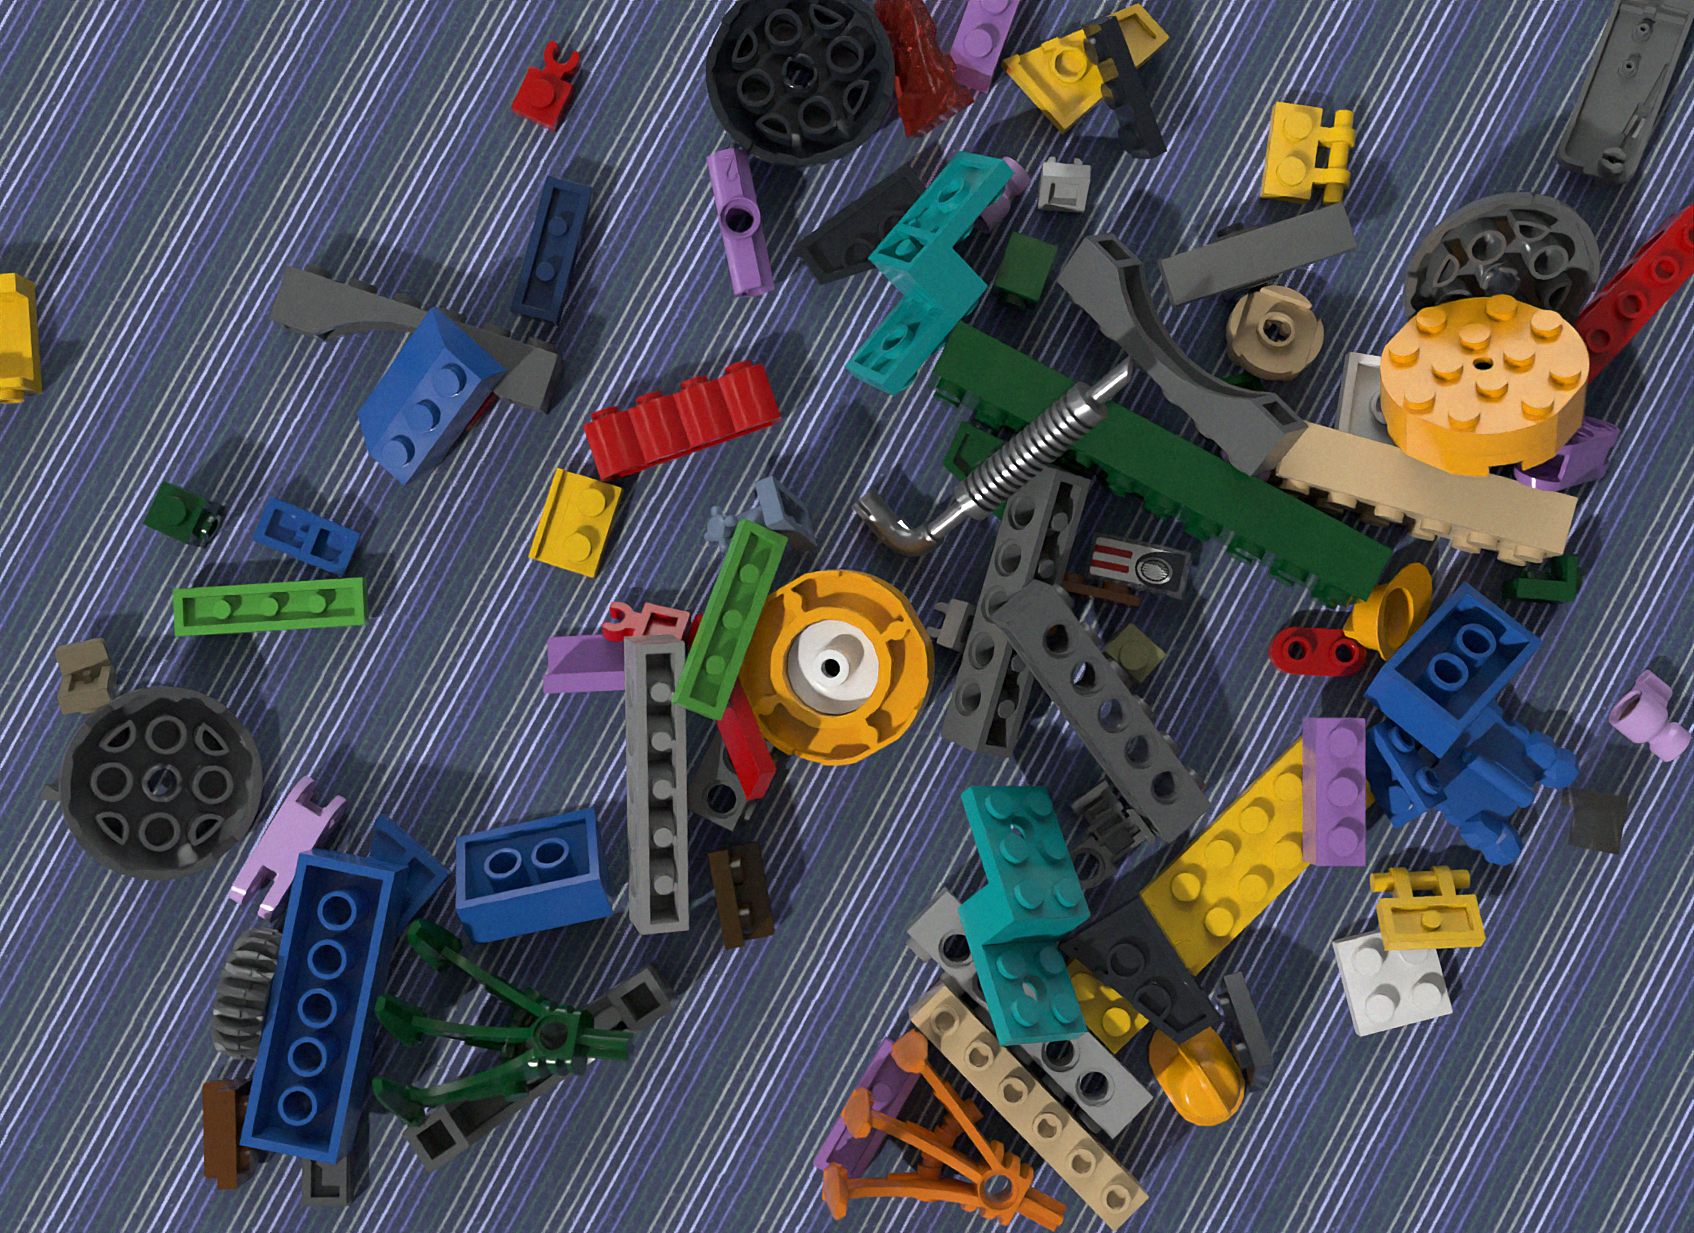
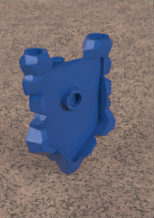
M1496 699L1441 759L1414 738L1416 750L1425 764L1438 774L1442 782V790L1448 798L1432 809L1441 811L1444 818L1453 826L1462 827L1460 835L1470 848L1481 849L1487 862L1501 866L1514 862L1524 846L1516 828L1508 820L1518 806L1526 808L1533 802L1535 793L1531 791V788L1538 781L1545 787L1560 790L1571 784L1579 774V763L1577 756L1569 749L1556 747L1553 738L1536 730L1530 735L1527 728L1516 720L1513 722L1506 720L1503 708L1498 706Z

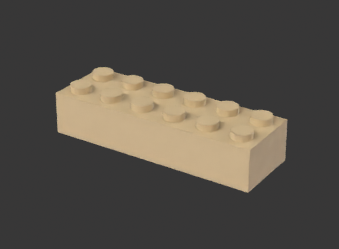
M1307 421L1304 422L1309 427L1275 469L1272 470L1266 482L1296 499L1299 496L1316 501L1315 508L1337 515H1342L1344 509L1362 514L1360 521L1378 527L1388 528L1390 522L1407 527V535L1419 539L1434 540L1436 535L1453 540L1451 546L1465 552L1480 553L1481 548L1498 553L1497 560L1516 566H1526L1527 561L1543 563L1544 558L1563 555L1578 500L1577 497L1555 491L1535 489L1516 480L1492 473L1484 477L1450 474L1406 455L1399 447Z

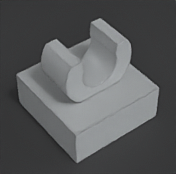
M1049 157L1047 162H1043L1037 210L1084 213L1090 184V165H1083L1082 161L1078 158H1074L1073 164L1056 163V157Z
M953 598L950 605L943 602L936 603L934 609L946 614L941 629L928 626L927 633L931 637L938 639L937 644L964 655L977 607Z

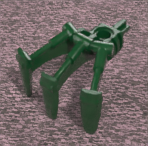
M426 919L415 920L407 931L408 941L418 955L430 967L440 973L443 970L447 971L451 965H454L483 984L486 992L513 1009L509 1015L512 1017L511 1023L505 1024V1028L430 1019L427 1018L428 1013L423 1012L422 1007L414 1006L402 998L387 993L377 998L375 1012L378 1020L393 1036L403 1042V1046L416 1049V1045L422 1043L423 1034L465 1041L467 1046L500 1051L499 1059L502 1060L503 1064L467 1078L423 1089L413 1087V1085L404 1086L392 1079L381 1076L375 1077L372 1084L377 1100L393 1115L398 1117L401 1124L408 1125V1127L421 1128L420 1122L426 1118L424 1108L463 1099H468L471 1102L503 1094L506 1102H515L529 1096L527 1081L536 1078H546L550 1073L555 1076H567L571 1072L573 1075L583 1076L586 1072L588 1058L629 1062L630 1055L634 1054L635 1049L633 1044L634 1033L594 1029V1018L589 1010L581 1008L576 1010L572 1005H558L556 1001L548 1000L530 987L525 992H522L498 975L488 974L459 955L463 949L460 938L438 924ZM537 1018L538 1020L535 1022V1024L533 1025V1027H531V1025L533 1024V1022H534L535 1019ZM568 1030L566 1043L561 1048L552 1050L551 1044L555 1035L561 1031Z

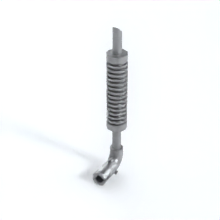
M1132 354L1093 387L1084 382H1078L1067 391V394L1061 396L1051 407H1048L1044 413H1041L1037 419H1034L1030 425H1027L1023 431H1020L1016 437H1013L1009 443H1006L989 460L982 463V466H979L975 472L969 474L967 478L956 485L954 495L957 501L934 521H925L918 528L912 529L904 518L902 520L899 519L877 493L875 487L862 496L859 501L855 502L851 508L859 514L879 538L877 540L878 544L884 543L895 553L913 557L924 556L936 550L944 543V536L968 516L979 521L984 520L1001 503H1004L1015 492L1019 491L1022 486L1026 485L1029 480H1032L1036 474L1042 472L1051 462H1054L1057 457L1061 456L1064 451L1071 448V445L1077 443L1094 426H1097L1108 417V409L1105 402L1130 382L1133 368Z

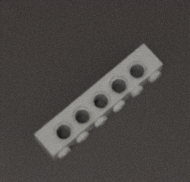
M672 634L624 636L629 919L641 935L689 930L686 708L671 703L685 666V642Z
M944 887L905 926L906 932L911 936L906 944L925 963L933 958L945 970L940 976L942 981L959 997L967 992L979 1004L974 1010L976 1015L992 1031H995L983 990L977 985L978 974L970 948L965 955L959 958L949 957L943 952L944 942L949 936L953 934L965 936L957 910L962 903ZM1023 983L1025 994L1036 1000L1032 988ZM1089 1030L1078 1039L1070 1040V1050L1061 1059H1052L1046 1055V1047L1049 1042L1008 1045L1027 1066L1034 1060L1047 1073L1042 1078V1081L1061 1100L1068 1094L1081 1107L1076 1112V1115L1095 1134L1103 1129L1114 1139L1154 1098L1147 1088ZM1090 1072H1100L1104 1075L1103 1086L1094 1093L1083 1092L1080 1089L1082 1078Z

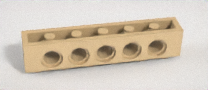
M942 979L932 986L908 1010L910 1020L1114 1232L1149 1198L1142 1184L1009 1046H1000L997 1034Z

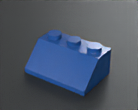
M436 306L429 310L357 413L368 454L404 486L433 472L507 371Z
M595 807L456 837V911L472 946L613 915L611 881Z

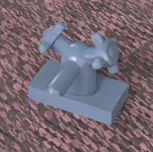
M773 476L755 482L760 501L759 506L737 516L723 515L721 507H712V518L708 522V532L704 535V539L708 542L718 541L720 551L727 553L739 520L748 519L788 537L787 543L799 553L817 547L806 505Z

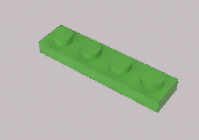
M748 519L739 520L671 703L713 720L722 719L788 537Z
M363 577L173 589L175 637L369 625L367 578Z

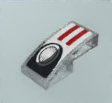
M1094 531L1084 577L1091 581L1119 583L1130 586L1139 592L1183 600L1193 554L1158 544Z

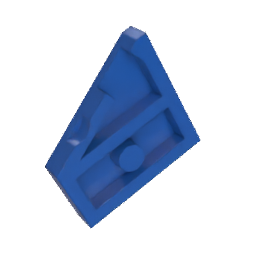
M380 814L374 823L373 829H376L369 857L366 858L410 866L395 938L396 941L453 872L386 814Z

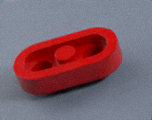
M1290 627L1282 629L1273 635L1268 645V657L1271 664L1278 671L1285 674L1347 677L1357 673L1364 665L1366 647L1357 642V639L1344 635L1342 629ZM1294 641L1298 642L1303 649L1301 657L1297 660L1291 658L1288 653V647ZM1341 644L1347 646L1350 651V656L1345 662L1339 661L1336 657V649Z

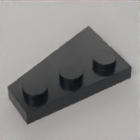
M907 163L792 248L819 286L876 269L877 267L868 257L919 199L926 188L909 163Z

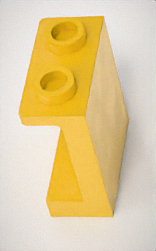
M16 273L0 274V403L25 402V395L42 394L35 283Z

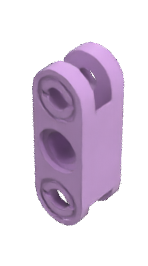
M307 775L294 786L238 876L229 895V898L244 906L257 893L266 877L273 880L274 884L258 911V916L270 923H273L289 904L299 853L314 848L323 849L348 805V800L340 795L336 796L324 808L310 801L314 794L313 790L316 781Z

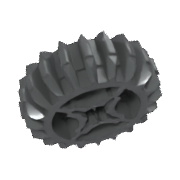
M253 927L251 930H246L234 943L233 951L227 955L225 968L221 970V979L216 987V999L212 1005L214 1013L210 1021L213 1027L211 1037L215 1049L223 1054H227V1056H231V1058L244 1061L248 1059L257 1060L283 934L280 933V930L267 927L264 929Z

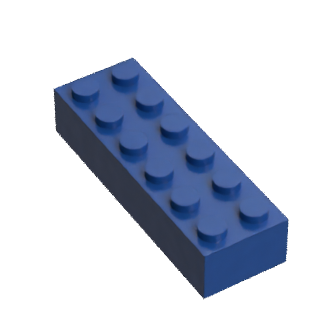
M314 848L299 853L240 1145L334 1165L353 1151L379 1022L375 1006L377 998L385 993L410 866L322 848Z

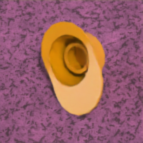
M1409 563L1400 570L1390 583L1374 586L1367 602L1354 604L1353 610L1343 626L1344 635L1357 639V642L1366 648L1379 651L1381 657L1388 662L1417 632L1427 618L1433 592L1432 580L1427 567L1421 563Z
M1208 1027L1180 1045L1159 1028L1154 1032L1149 1044L1150 1066L1171 1103L1185 1120L1198 1126H1215L1227 1121L1238 1111L1244 1098L1245 1081L1234 1058L1219 1035L1211 1027Z

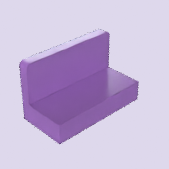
M603 634L548 638L549 674H543L544 694L625 690L624 641H609L603 637Z

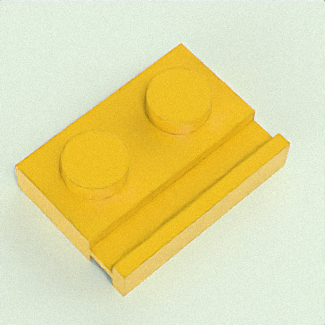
M557 468L528 558L596 579L624 489Z

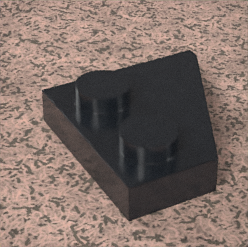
M1242 971L1223 976L1221 994L1216 995V1002L1223 1022H1230L1234 1037L1232 1047L1240 1069H1243L1250 1093L1269 1087L1275 1063Z

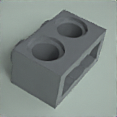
M718 728L687 792V810L733 831L738 822L744 825L748 824L759 799L747 800ZM764 738L776 766L780 757L772 753L775 746ZM727 785L734 791L736 803L731 810L719 811L713 807L710 801V793L715 786Z

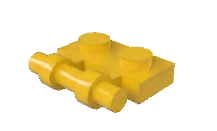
M1276 101L1272 107L1260 198L1307 204L1311 197L1312 187L1325 189L1323 205L1331 206L1342 202L1343 191L1349 188L1351 172L1346 170L1349 149L1355 146L1357 132L1352 129L1354 112L1349 110L1336 111L1334 126L1328 128L1320 126L1323 108ZM1317 146L1330 148L1327 169L1315 168Z
M1442 865L1432 866L1430 871L1408 872L1405 867L1389 868L1388 873H1371L1370 887L1372 892H1390L1391 896H1393V898H1380L1376 905L1384 950L1481 947L1486 940L1476 894L1456 895L1455 889L1469 888L1470 875L1468 870H1450L1449 866ZM1432 890L1436 896L1413 897L1412 891Z

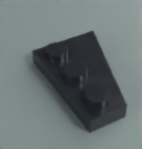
M1140 893L1059 942V949L1069 957H1074L1093 972L1092 975L1119 993L1133 1005L1132 1007L1178 1045L1221 1020L1220 1014Z

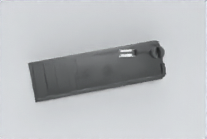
M1615 0L1557 153L1556 159L1561 168L1595 178L1593 186L1607 189L1610 183L1624 184L1633 178L1694 19V0Z

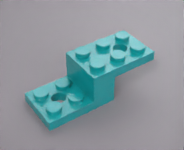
M959 151L868 257L904 296L844 366L856 379L895 397L899 391L906 389L913 383L918 373L917 370L926 359L945 345L948 340V333L959 320L975 310L979 303V297L987 289L988 285L952 247L971 233L976 218L986 207L998 201L1005 192V184L1015 172L1003 159Z
M970 786L960 796L988 879V884L959 906L957 910L1000 1046L1078 1039L1087 1033L1088 1030L1061 949L1058 948V940L1090 918L1091 915L1046 786ZM1011 825L1022 833L1024 839L1013 833ZM1023 983L1032 988L1036 1000L1025 994Z

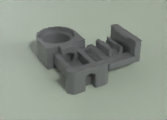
M1101 779L1068 804L1075 815L1080 812L1090 824L1086 827V830L1089 833L1093 832L1097 837L1094 839L1089 834L1068 850L1072 861L1081 853H1090L1097 860L1098 869L1096 874L1088 880L1078 879L1082 889L1094 888L1118 870L1113 863L1144 840H1147L1151 845L1155 842V836L1134 809L1124 808L1104 779ZM1122 809H1124V811L1127 813L1126 816L1122 814Z

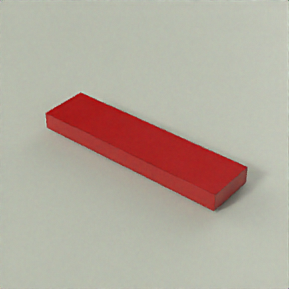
M704 613L696 614L685 640L688 653L691 650ZM737 676L722 719L715 721L747 800L764 797L777 769L740 679Z

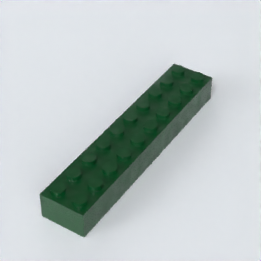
M959 320L932 370L928 387L935 390L933 397L942 404L953 409H958L961 404L976 412L975 420L982 425L998 432L1004 427L1018 434L1027 425H1030L1034 419H1037L1041 413H1044L1048 407H1051L1054 402L1058 401L1061 396L1067 394V391L1078 382ZM1110 399L1105 402L1108 409V417L1097 426H1094L1090 432L1086 433L1083 438H1080L1077 443L1071 445V448L1059 456L1061 458L1058 464L1068 471L1083 476L1085 471L1102 479L1100 486L1106 491L1121 498H1125L1128 493L1144 502L1141 508L1149 514L1162 520H1167L1169 515L1186 524L1183 530L1192 537L1209 543L1211 538L1228 546L1225 553L1230 557L1248 565H1251L1254 560L1269 568L1267 575L1270 578L1289 587H1293L1295 582L1312 591L1309 598L1335 610L1337 605L1347 607L1348 605L1367 602L1393 552L1389 547L1255 476L1250 477L1247 473L1239 471L1225 460Z

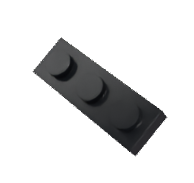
M1098 17L1082 25L1086 36L1083 41L1086 55L1091 63L1098 67L1103 80L1101 93L1107 106L1115 111L1120 124L1118 137L1125 151L1131 154L1132 158L1153 159L1167 152L1117 17Z

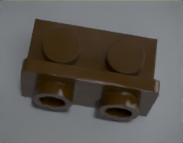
M757 841L712 849L708 853L725 950L744 947L747 940L772 936L775 933V926L760 844Z

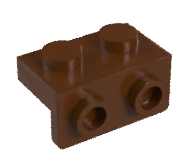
M253 1079L209 1080L202 1086L204 1176L208 1179L217 1178V1190L238 1189L255 1175L257 1169L258 1149L240 1145Z

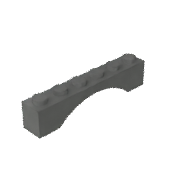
M1113 233L1085 236L1056 280L1068 292L1069 300L1078 308L1085 310L1099 324L1100 331L1107 338L1117 342L1129 355L1132 354L1133 365L1140 371L1149 374L1162 387L1163 395L1173 404L1180 406L1195 421V426L1201 434L1213 439L1228 454L1229 462L1236 469L1247 473L1250 477L1275 469L1309 426L1275 393L1251 391L1230 385L1207 373L1187 357L1170 337L1156 312L1148 289L1144 264Z
M306 264L304 270L287 266L269 319L284 329L327 343L346 335L373 330L414 333L428 311L421 309L422 302L409 296L395 293L393 300L376 295L378 288L371 284L350 278L349 284L346 285L332 280V272L315 265ZM439 308L507 370L493 389V392L501 400L548 415L565 365L562 358L554 353L556 349L554 345L529 337L527 344L510 339L511 332L505 328L484 323L483 328L479 329L465 324L467 317L445 308Z
M652 960L581 1009H587L592 1013L594 1029L633 1032L635 1036L676 1007L679 998ZM568 1030L561 1031L555 1035L551 1044L552 1050H557L566 1043ZM588 1058L587 1064L590 1063V1062H592V1061L595 1060V1059H593V1058ZM570 1072L567 1076H555L550 1073L546 1078H536L527 1081L529 1096L515 1102H506L503 1094L471 1102L468 1099L437 1105L425 1114L426 1118L420 1122L421 1128L408 1127L403 1132V1135L430 1174L472 1146L530 1102L572 1075V1073Z

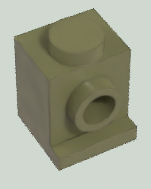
M1131 622L1123 624L1100 649L1106 660L1108 658L1113 659L1126 673L1128 681L1124 685L1128 690L1133 684L1142 683L1167 655Z

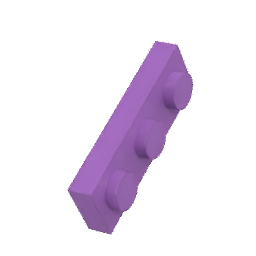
M885 1036L855 1089L865 1087L872 1092L871 1097L875 1099L872 1108L896 1118L920 1077L921 1072L918 1074L905 1072L898 1067L891 1056V1045L895 1041ZM839 1115L813 1159V1165L824 1171V1168L835 1161L837 1164H841L842 1168L848 1170V1179L861 1178L887 1133L872 1127L867 1137L855 1139L843 1123L844 1119Z

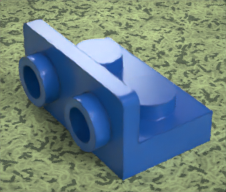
M1385 720L1373 726L1365 733V778L1370 784V791L1395 830L1448 799L1442 790V782L1438 774L1425 764L1416 750L1414 738L1393 720Z

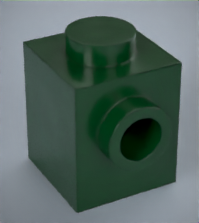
M1013 231L990 294L999 297L997 302L1008 309L1023 312L1025 307L1034 310L1058 247Z
M163 481L143 525L185 544L206 548L209 540L213 538L218 530L221 520L220 516L225 506L182 486Z

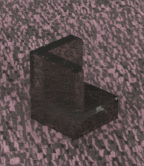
M1563 788L1560 805L1574 808L1568 843L1575 847L1619 855L1628 798L1579 788Z

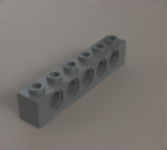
M1046 467L1042 472L1036 474L1032 480H1029L1026 485L1022 486L1019 491L1015 492L1013 496L1008 498L940 737L977 753L1006 758L1012 757L1034 681V675L990 616L1034 579L1052 586L1055 583L1061 586L1090 487V479Z
M1036 579L1032 580L990 616L1132 809L1139 814L1153 834L1171 843L1212 807L1202 792L1206 788L1204 781L1191 767H1184L1177 758L1181 751L1175 741L1162 730L1158 732L1151 722L1155 715L1149 705L1136 694L1132 696L1124 685L1128 681V677L1123 669L1113 659L1108 658L1106 660L1100 652L1098 646L1102 642L1097 633L1086 622L1082 621L1079 623L1070 610L1075 605L1068 593L1056 583L1052 586ZM1057 625L1059 630L1058 637L1052 645L1047 646L1046 635L1051 627ZM1084 662V676L1074 683V671L1078 665ZM1111 699V710L1106 717L1101 719V708L1104 703ZM1137 736L1138 743L1133 752L1127 754L1129 742ZM1163 772L1161 784L1154 789L1153 785L1156 777Z

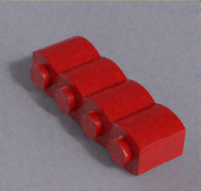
M751 360L741 361L726 367V375L721 378L708 381L706 375L694 377L680 384L682 390L672 395L664 396L662 391H655L638 397L635 400L637 406L619 412L617 406H612L591 414L592 421L583 425L601 480L605 483L618 480L650 467L682 458L691 453L708 449L737 437L781 423L782 418L763 363L753 366Z

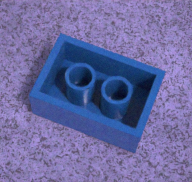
M1464 581L1380 669L1363 697L1441 759L1522 670L1543 644V641Z

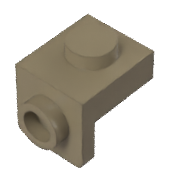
M103 638L71 643L56 648L55 656L63 675L57 701L63 715L74 712L90 714L114 698L118 677Z

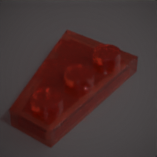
M878 0L874 3L876 16L882 23L893 50L895 61L894 89L898 101V112L903 122L906 138L923 137L973 104L975 100L969 89L960 88L953 73L957 66L951 54H943L935 40L937 27L923 0Z

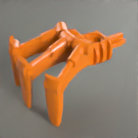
M914 1028L900 1037L891 1045V1056L898 1067L905 1072L922 1073L933 1087V1094L944 1106L948 1114L943 1117L945 1122L942 1126L937 1124L934 1131H931L911 1121L906 1120L904 1123L873 1109L872 1106L875 1099L871 1097L872 1092L865 1087L854 1089L840 1114L844 1119L843 1123L847 1126L855 1139L867 1137L872 1127L922 1150L921 1156L924 1160L918 1163L917 1172L887 1173L886 1177L848 1179V1170L842 1168L841 1164H837L835 1161L831 1162L828 1167L824 1168L822 1200L827 1202L834 1219L838 1221L846 1216L848 1199L913 1197L925 1202L943 1200L960 1203L961 1209L969 1213L979 1207V1213L982 1217L992 1220L997 1216L998 1222L1004 1226L1009 1225L1014 1214L1018 1212L1054 1232L1056 1227H1060L1064 1220L1063 1214L1067 1209V1205L1030 1186L1034 1177L1033 1167L1027 1163L1020 1164L1019 1157L1011 1152L1004 1154L1003 1143L997 1140H992L988 1143L975 1125L976 1122L984 1117L980 1109L970 1097L963 1101L948 1080H942L927 1061L928 1038L920 1030H915ZM964 1131H966L984 1156L978 1163L953 1148L957 1137ZM943 1163L972 1180V1183L954 1178H941ZM994 1175L1008 1177V1183L1002 1191L989 1193L984 1190L985 1184L990 1177Z

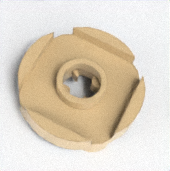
M1271 285L1262 287L1259 292L1251 293L1249 296L1247 294L1241 298L1228 318L1226 325L1228 357L1234 364L1242 366L1247 372L1259 378L1291 381L1312 363L1322 347L1324 328L1321 319L1317 322L1314 313L1310 310L1312 304L1301 293L1283 286ZM1271 324L1279 326V334L1286 337L1285 341L1281 342L1278 340L1274 342L1265 335L1263 326L1267 330Z

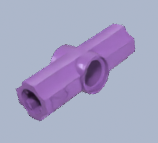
M735 148L717 151L715 154L707 156L706 159L734 296L736 298H749L764 295L769 291L775 290L747 151ZM739 214L750 216L754 221L752 227L743 233L734 232L728 227L730 220Z

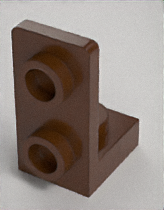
M1069 572L1064 573L1061 587L1068 595L1130 609L1140 607L1141 597L1130 595V586L1103 581L1101 589L1083 585L1084 576ZM1057 625L1049 629L1046 638L1051 639L1055 637L1056 630L1058 629Z

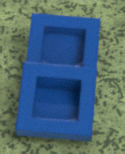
M270 496L252 540L343 577L361 533Z

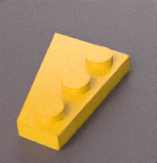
M1139 3L1108 15L1117 17L1137 70L1162 49L1170 39L1167 33ZM1083 29L1060 39L1058 37L1042 43L1041 47L1020 56L1016 54L1002 60L1001 67L1062 135L1103 100L1101 93L1103 80L1097 65L1092 64L1086 55L1083 45L1086 36Z

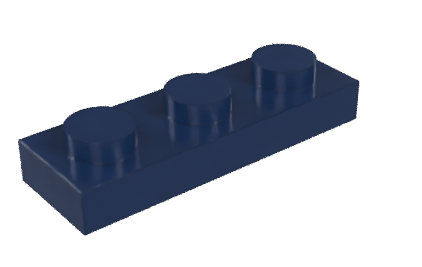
M547 175L510 310L513 315L559 326L595 194L593 187Z

